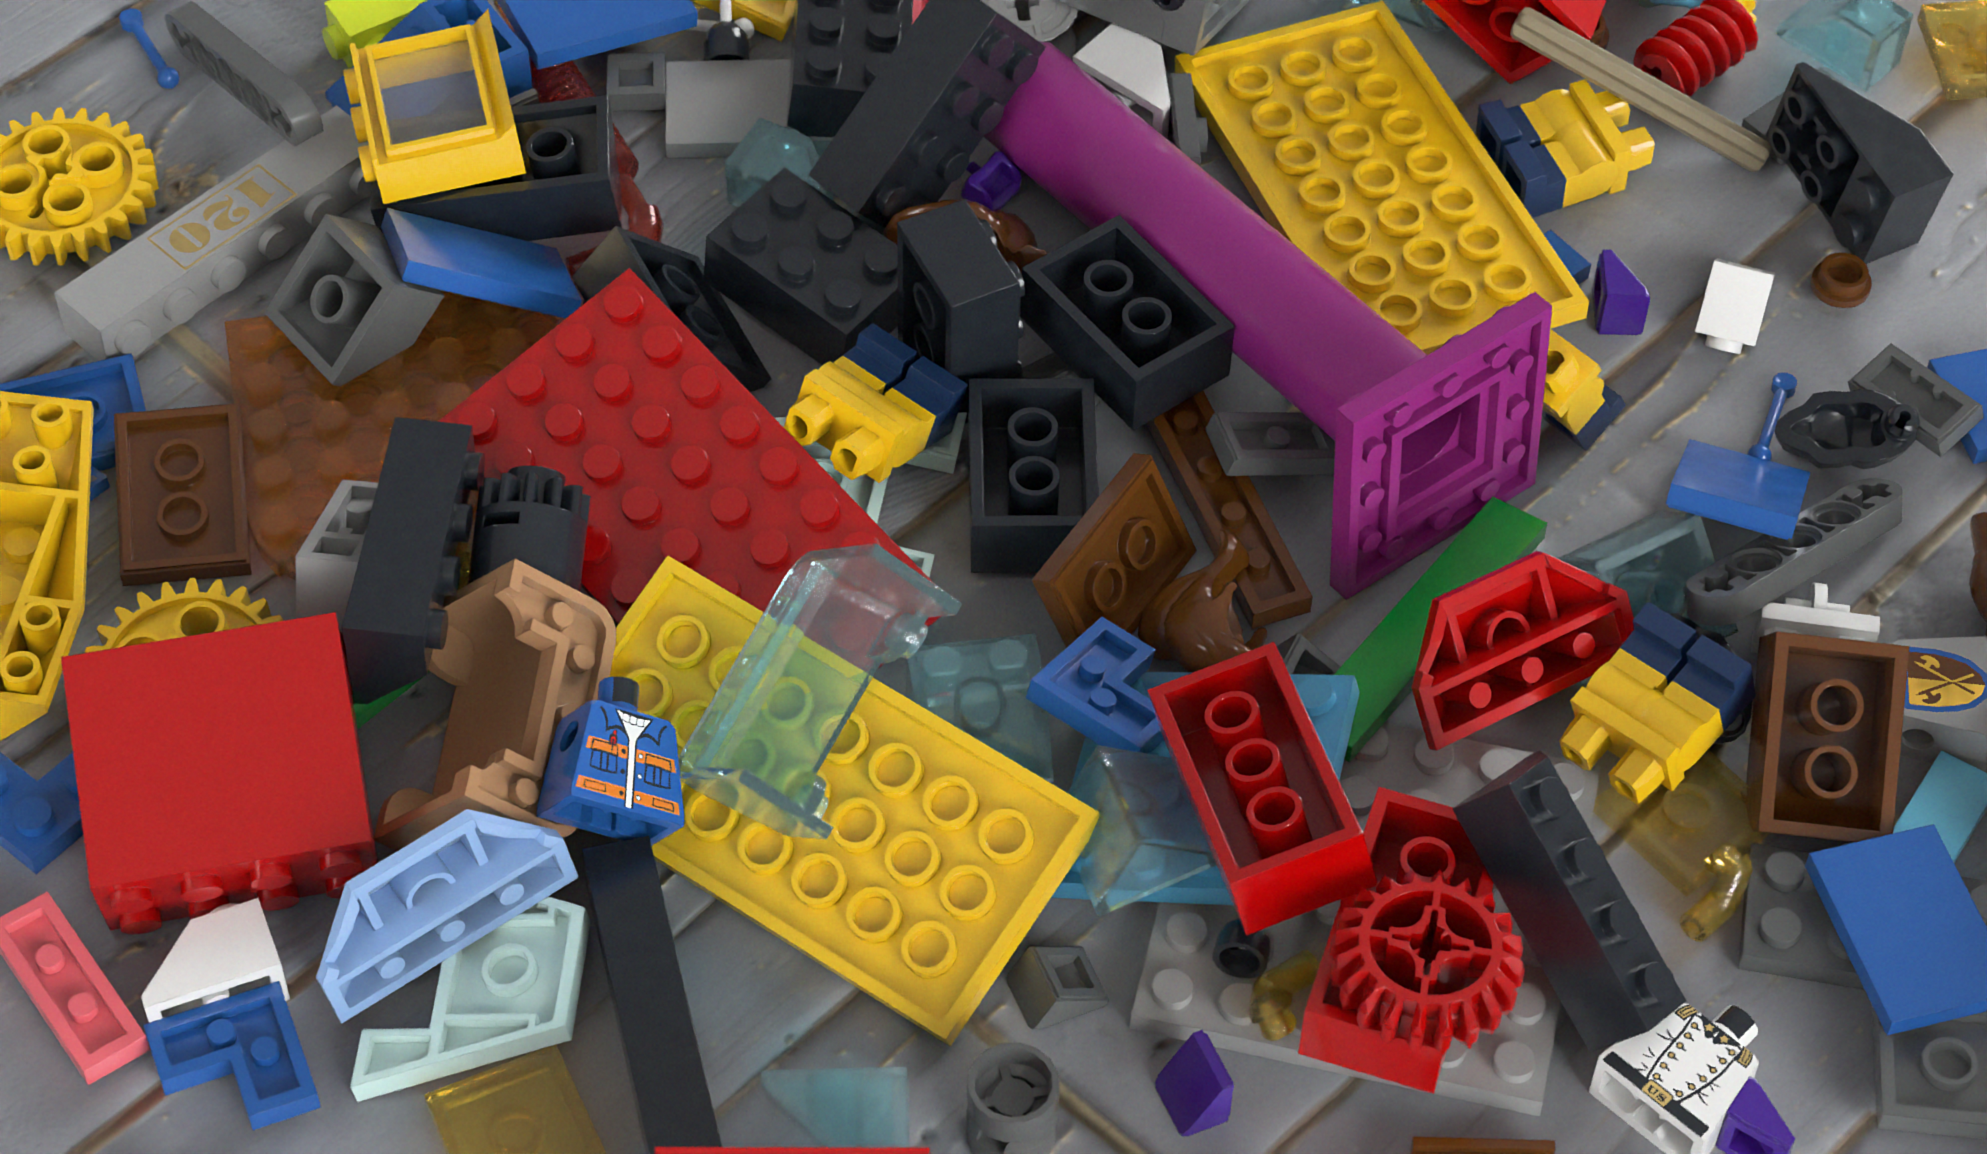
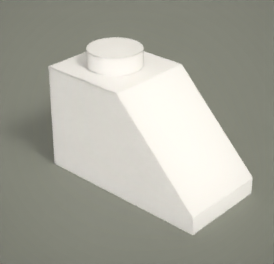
M1112 23L1073 56V62L1168 140L1170 98L1162 46L1150 38Z
M1721 259L1714 260L1695 332L1707 334L1705 346L1740 354L1743 344L1756 345L1775 276L1774 272Z
M259 898L240 904H225L215 908L209 914L190 920L141 996L149 1023L276 981L280 982L286 1001L290 1000L282 965Z

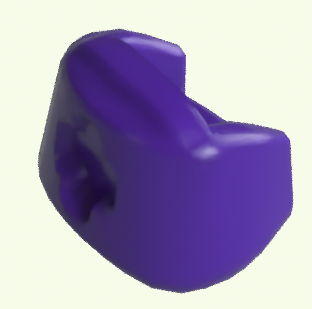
M996 151L983 167H980L974 161L969 163L966 170L972 175L963 184L960 194L962 199L980 203L990 210H1000L1019 191L1022 181L1021 173L1003 152Z

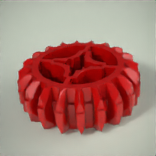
M1412 868L1404 875L1402 885L1397 884L1384 874L1381 881L1377 883L1375 892L1361 888L1359 894L1354 899L1353 907H1345L1344 912L1339 916L1336 935L1332 936L1329 952L1332 956L1330 977L1333 981L1332 985L1341 988L1339 1000L1342 1003V1010L1358 1009L1356 1020L1359 1023L1360 1030L1378 1024L1382 1027L1380 1037L1384 1046L1394 1040L1396 1036L1408 1039L1407 1044L1412 1055L1420 1049L1423 1041H1432L1441 1056H1443L1450 1049L1453 1037L1470 1049L1473 1043L1477 1041L1479 1031L1493 1035L1494 1031L1500 1026L1502 1015H1508L1509 1011H1512L1518 995L1516 990L1521 987L1525 970L1522 966L1523 961H1521L1523 952L1521 936L1511 934L1513 929L1511 913H1494L1496 903L1493 898V892L1475 898L1471 896L1472 887L1469 878H1466L1457 887L1445 884V879L1440 869L1431 878V882H1422ZM1425 947L1430 949L1429 963L1431 966L1427 976L1423 974L1425 959L1422 957Z

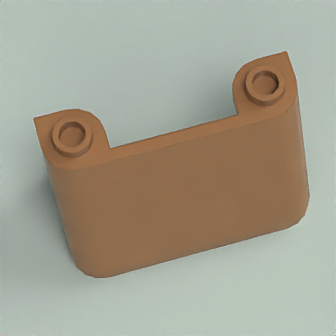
M513 559L459 589L455 596L448 595L445 597L443 610L448 611L447 638L443 650L433 649L429 671L440 679L455 685L453 700L432 795L423 790L409 787L392 793L382 804L374 841L391 849L399 851L466 809L558 831L562 838L571 835L577 829L576 827L536 817L537 805L558 724L562 718L586 702L597 700L599 682L610 676L616 645V628L612 616L598 601L517 559Z

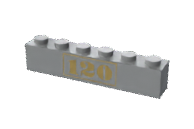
M337 105L320 116L323 124V132L297 146L290 144L287 140H283L54 292L65 333L97 361L131 353L133 357L137 356L148 345L179 324L190 320L195 313L226 292L237 288L242 281L273 260L284 256L289 249L315 232L325 214L339 216L364 198L370 197L371 182H365L358 153V147L369 144L368 142L358 143L352 117Z

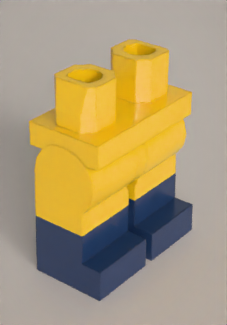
M1586 79L1570 83L1569 91L1564 89L1552 90L1532 102L1506 108L1501 99L1480 104L1478 108L1475 135L1532 218L1594 198L1606 191L1609 194L1625 190L1628 172L1651 164L1654 151V140L1645 126L1624 132L1619 131L1618 127L1628 125L1630 114L1628 103L1608 91L1595 93Z
M1550 329L1542 416L1545 421L1587 451L1626 404L1619 394L1605 385L1604 381L1598 377V374L1602 371L1598 363Z
M872 323L859 333L855 347L835 362L829 361L818 370L815 368L805 375L797 401L789 409L784 428L801 446L811 445L816 441L832 452L830 460L833 463L834 469L850 480L866 474L880 483L890 476L892 467L902 466L952 432L968 384L925 356L914 362L917 351Z
M1649 601L1633 619L1634 631L1610 661L1602 665L1593 674L1586 688L1582 686L1570 700L1575 718L1570 722L1559 740L1563 756L1583 770L1590 771L1607 750L1621 758L1608 773L1610 784L1618 793L1635 804H1639L1660 784L1673 792L1684 779V771L1691 768L1756 697L1750 663L1703 634L1697 640L1696 630Z

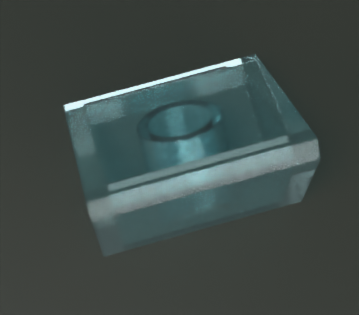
M1097 745L1067 793L1100 813L1089 842L1075 861L1097 916L1100 917L1214 867L1216 862L1172 758Z

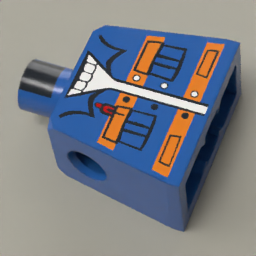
M626 677L602 679L598 684L597 700L586 702L561 719L556 728L537 805L536 817L623 841L649 836L651 846L684 827L676 731L667 720L637 712L639 684L636 681Z

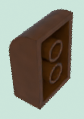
M1779 631L1759 637L1755 679L1756 697L1753 700L1746 778L1747 816L1753 831L1845 842H1859L1893 834L1910 646Z

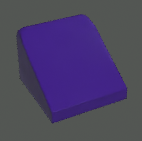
M1602 249V254H1599L1592 286L1595 328L1598 330V334L1640 335L1644 330L1649 308V292L1612 250Z
M1199 1030L1191 1034L1160 1071L1155 1080V1089L1178 1133L1182 1136H1191L1228 1122L1234 1083L1208 1034H1204L1203 1030Z
M1750 1076L1728 1108L1715 1146L1727 1154H1790L1795 1137L1760 1084Z

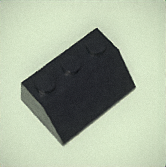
M615 226L572 276L574 283L584 298L583 305L630 268L749 392L765 387L771 380L770 375L721 293L703 281L704 265L698 256Z

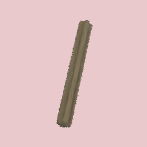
M1525 7L1516 17L1510 31L1513 39L1750 172H1757L1766 162L1771 146L1765 139L1530 7Z

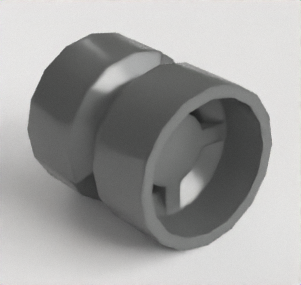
M1001 1043L986 1049L973 1061L967 1075L966 1111L967 1143L973 1154L1051 1153L1057 1138L1059 1075L1052 1060L1038 1048L1023 1043Z

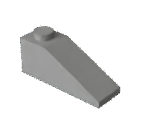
M342 479L296 555V618L336 612L341 637H343L342 624L378 483Z

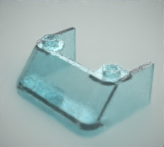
M878 544L812 550L805 553L784 577L678 757L680 780L697 792L783 835L827 839L833 827L821 819L828 806V798L824 796L826 781L817 775L818 770L881 663H892L899 657L904 659L910 658L920 648L927 636L928 626L925 624L927 618L954 616L959 611L962 603Z

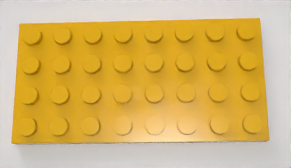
M1383 0L1205 47L1195 56L1187 53L1175 55V73H1191L1196 108L1202 117H1206L1207 126L1266 221L1427 355L1442 347L1453 336L1466 333L1491 318L1499 309L1510 306L1513 302L1517 303L1534 292L1552 305L1550 329L1587 318L1588 298Z
M670 556L666 557L616 627V645L609 677H626L636 681L639 684L637 712L667 720L676 731L684 827L652 845L655 861L951 1047L1103 821L1100 813Z

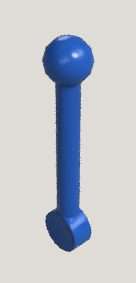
M133 8L122 11L119 16L121 27L124 31L133 32L158 71L157 81L159 85L165 89L176 87L180 81V75L175 68L167 66L143 29L144 22L141 12Z
M1782 372L1773 377L1771 390L1774 397L1757 444L1751 446L1747 455L1771 461L1772 453L1769 446L1775 432L1777 420H1779L1786 398L1793 396L1797 387V379L1792 374Z

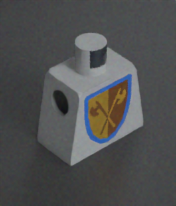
M1987 636L1898 639L1891 644L1910 646L1900 756L1934 763L1942 750L1987 773Z

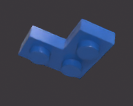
M1104 617L1096 621L1030 681L1026 699L1134 767L1164 740L1151 700L1130 687L1150 668L1155 649Z
M0 752V846L32 872L38 874L83 836L73 752L38 781Z
M279 981L143 1025L165 1096L234 1073L252 1130L321 1108L318 1093Z

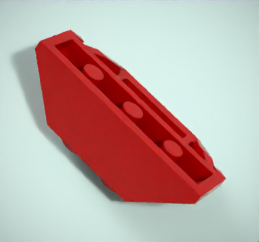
M1535 551L1432 599L1412 684V692L1428 748L1437 751L1592 676L1602 665L1610 661L1634 631V616L1627 591L1611 583H1605L1593 575L1545 552Z

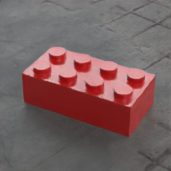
M1275 642L1147 690L1167 749L1246 935L1359 893L1361 888L1370 889L1377 886L1376 876L1362 829Z
M1378 786L1363 832L1377 883L1381 881L1385 874L1397 884L1402 885L1404 875L1411 868L1420 881L1431 882V878L1441 869L1445 884L1457 887L1458 884L1469 878L1472 887L1471 896L1475 898L1492 892L1494 896L1496 890L1493 880L1453 812L1452 808L1454 807ZM1376 886L1367 890L1375 892ZM1359 893L1341 899L1304 1011L1298 1054L1434 1094L1446 1052L1441 1056L1432 1041H1423L1420 1049L1412 1055L1407 1044L1408 1039L1396 1036L1394 1040L1384 1046L1380 1037L1381 1026L1377 1024L1360 1030L1359 1023L1356 1020L1358 1009L1342 1010V1003L1339 1000L1341 988L1333 986V981L1330 977L1332 956L1329 952L1332 936L1336 935L1339 916L1344 912L1345 907H1353L1354 899ZM1428 947L1424 948L1422 957L1425 959L1423 974L1426 976L1429 975L1431 966L1429 963L1430 949Z

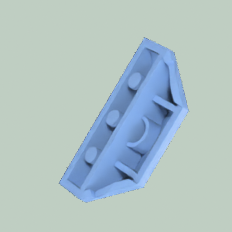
M466 809L346 882L316 976L341 1024L579 878L564 839L554 829Z

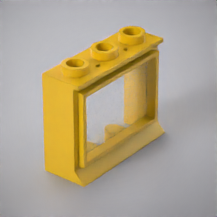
M488 9L473 25L467 24L368 45L360 49L356 48L355 43L349 44L354 68L343 70L345 84L351 105L361 103V106L350 108L358 143L368 142L369 144L358 147L359 158L365 182L377 180L383 204L526 174Z

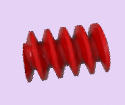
M1704 0L1699 6L1690 9L1683 17L1677 18L1668 27L1659 30L1652 38L1643 41L1636 48L1633 63L1640 70L1691 97L1699 88L1709 85L1714 77H1720L1729 67L1739 64L1744 59L1745 52L1748 53L1756 50L1758 43L1757 28L1751 14L1740 2L1736 0Z

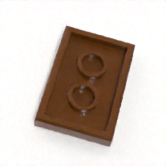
M233 403L115 413L114 433L120 577L123 586L187 581L189 578L198 580L252 575L241 404Z
M1132 454L1032 579L1066 648L1101 617H1104L1132 635L1139 626V621L1148 603L1164 587L1175 580L1197 551L1150 454Z

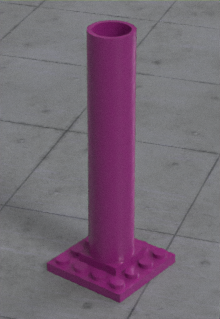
M1041 42L1046 46V49L1038 59V66L1029 80L1018 87L1004 107V113L999 124L992 131L986 133L984 138L999 151L1003 152L1008 159L1089 229L1092 230L1120 215L1235 326L1232 352L1335 440L1330 586L1344 599H1349L1466 527L1492 497L1506 502L1535 484L1552 305L1534 292L1511 306L1499 309L1491 318L1466 333L1453 336L1442 347L1427 355L1053 44Z

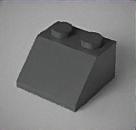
M325 214L264 313L332 385L342 386L412 346L445 295L439 289L405 282L401 279L385 236L376 225Z

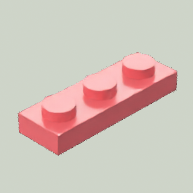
M48 891L0 917V954L88 1085L151 1050L147 1036Z

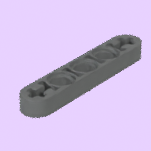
M190 1L165 15L168 31L180 52L290 144L297 146L323 132L321 117L309 95L297 83L195 2Z
M1868 478L1852 482L1800 512L1792 539L1788 538L1786 540L1763 534L1694 574L1687 580L1686 585L1688 617L1698 624L1707 626H1723L1738 622L1895 528L1902 522L1901 486L1891 480L1881 478Z

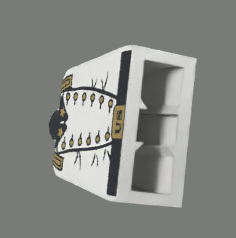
M1684 1003L1649 1032L1618 1042L1605 1050L1598 1057L1589 1093L1665 1154H1709L1716 1144L1728 1108L1750 1076L1754 1078L1759 1065L1757 1058L1745 1048L1758 1035L1756 1023L1749 1014L1737 1006H1727L1710 1021L1691 1005Z

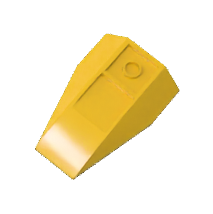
M0 391V741L48 712L63 671L61 657L68 656L85 610L94 415L92 401Z

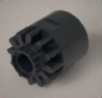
M527 465L511 468L508 473L501 474V480L490 477L484 478L483 486H479L467 585L509 561L517 559L580 592L591 496L582 494L583 487L580 485L565 486L566 477L562 473L541 466Z

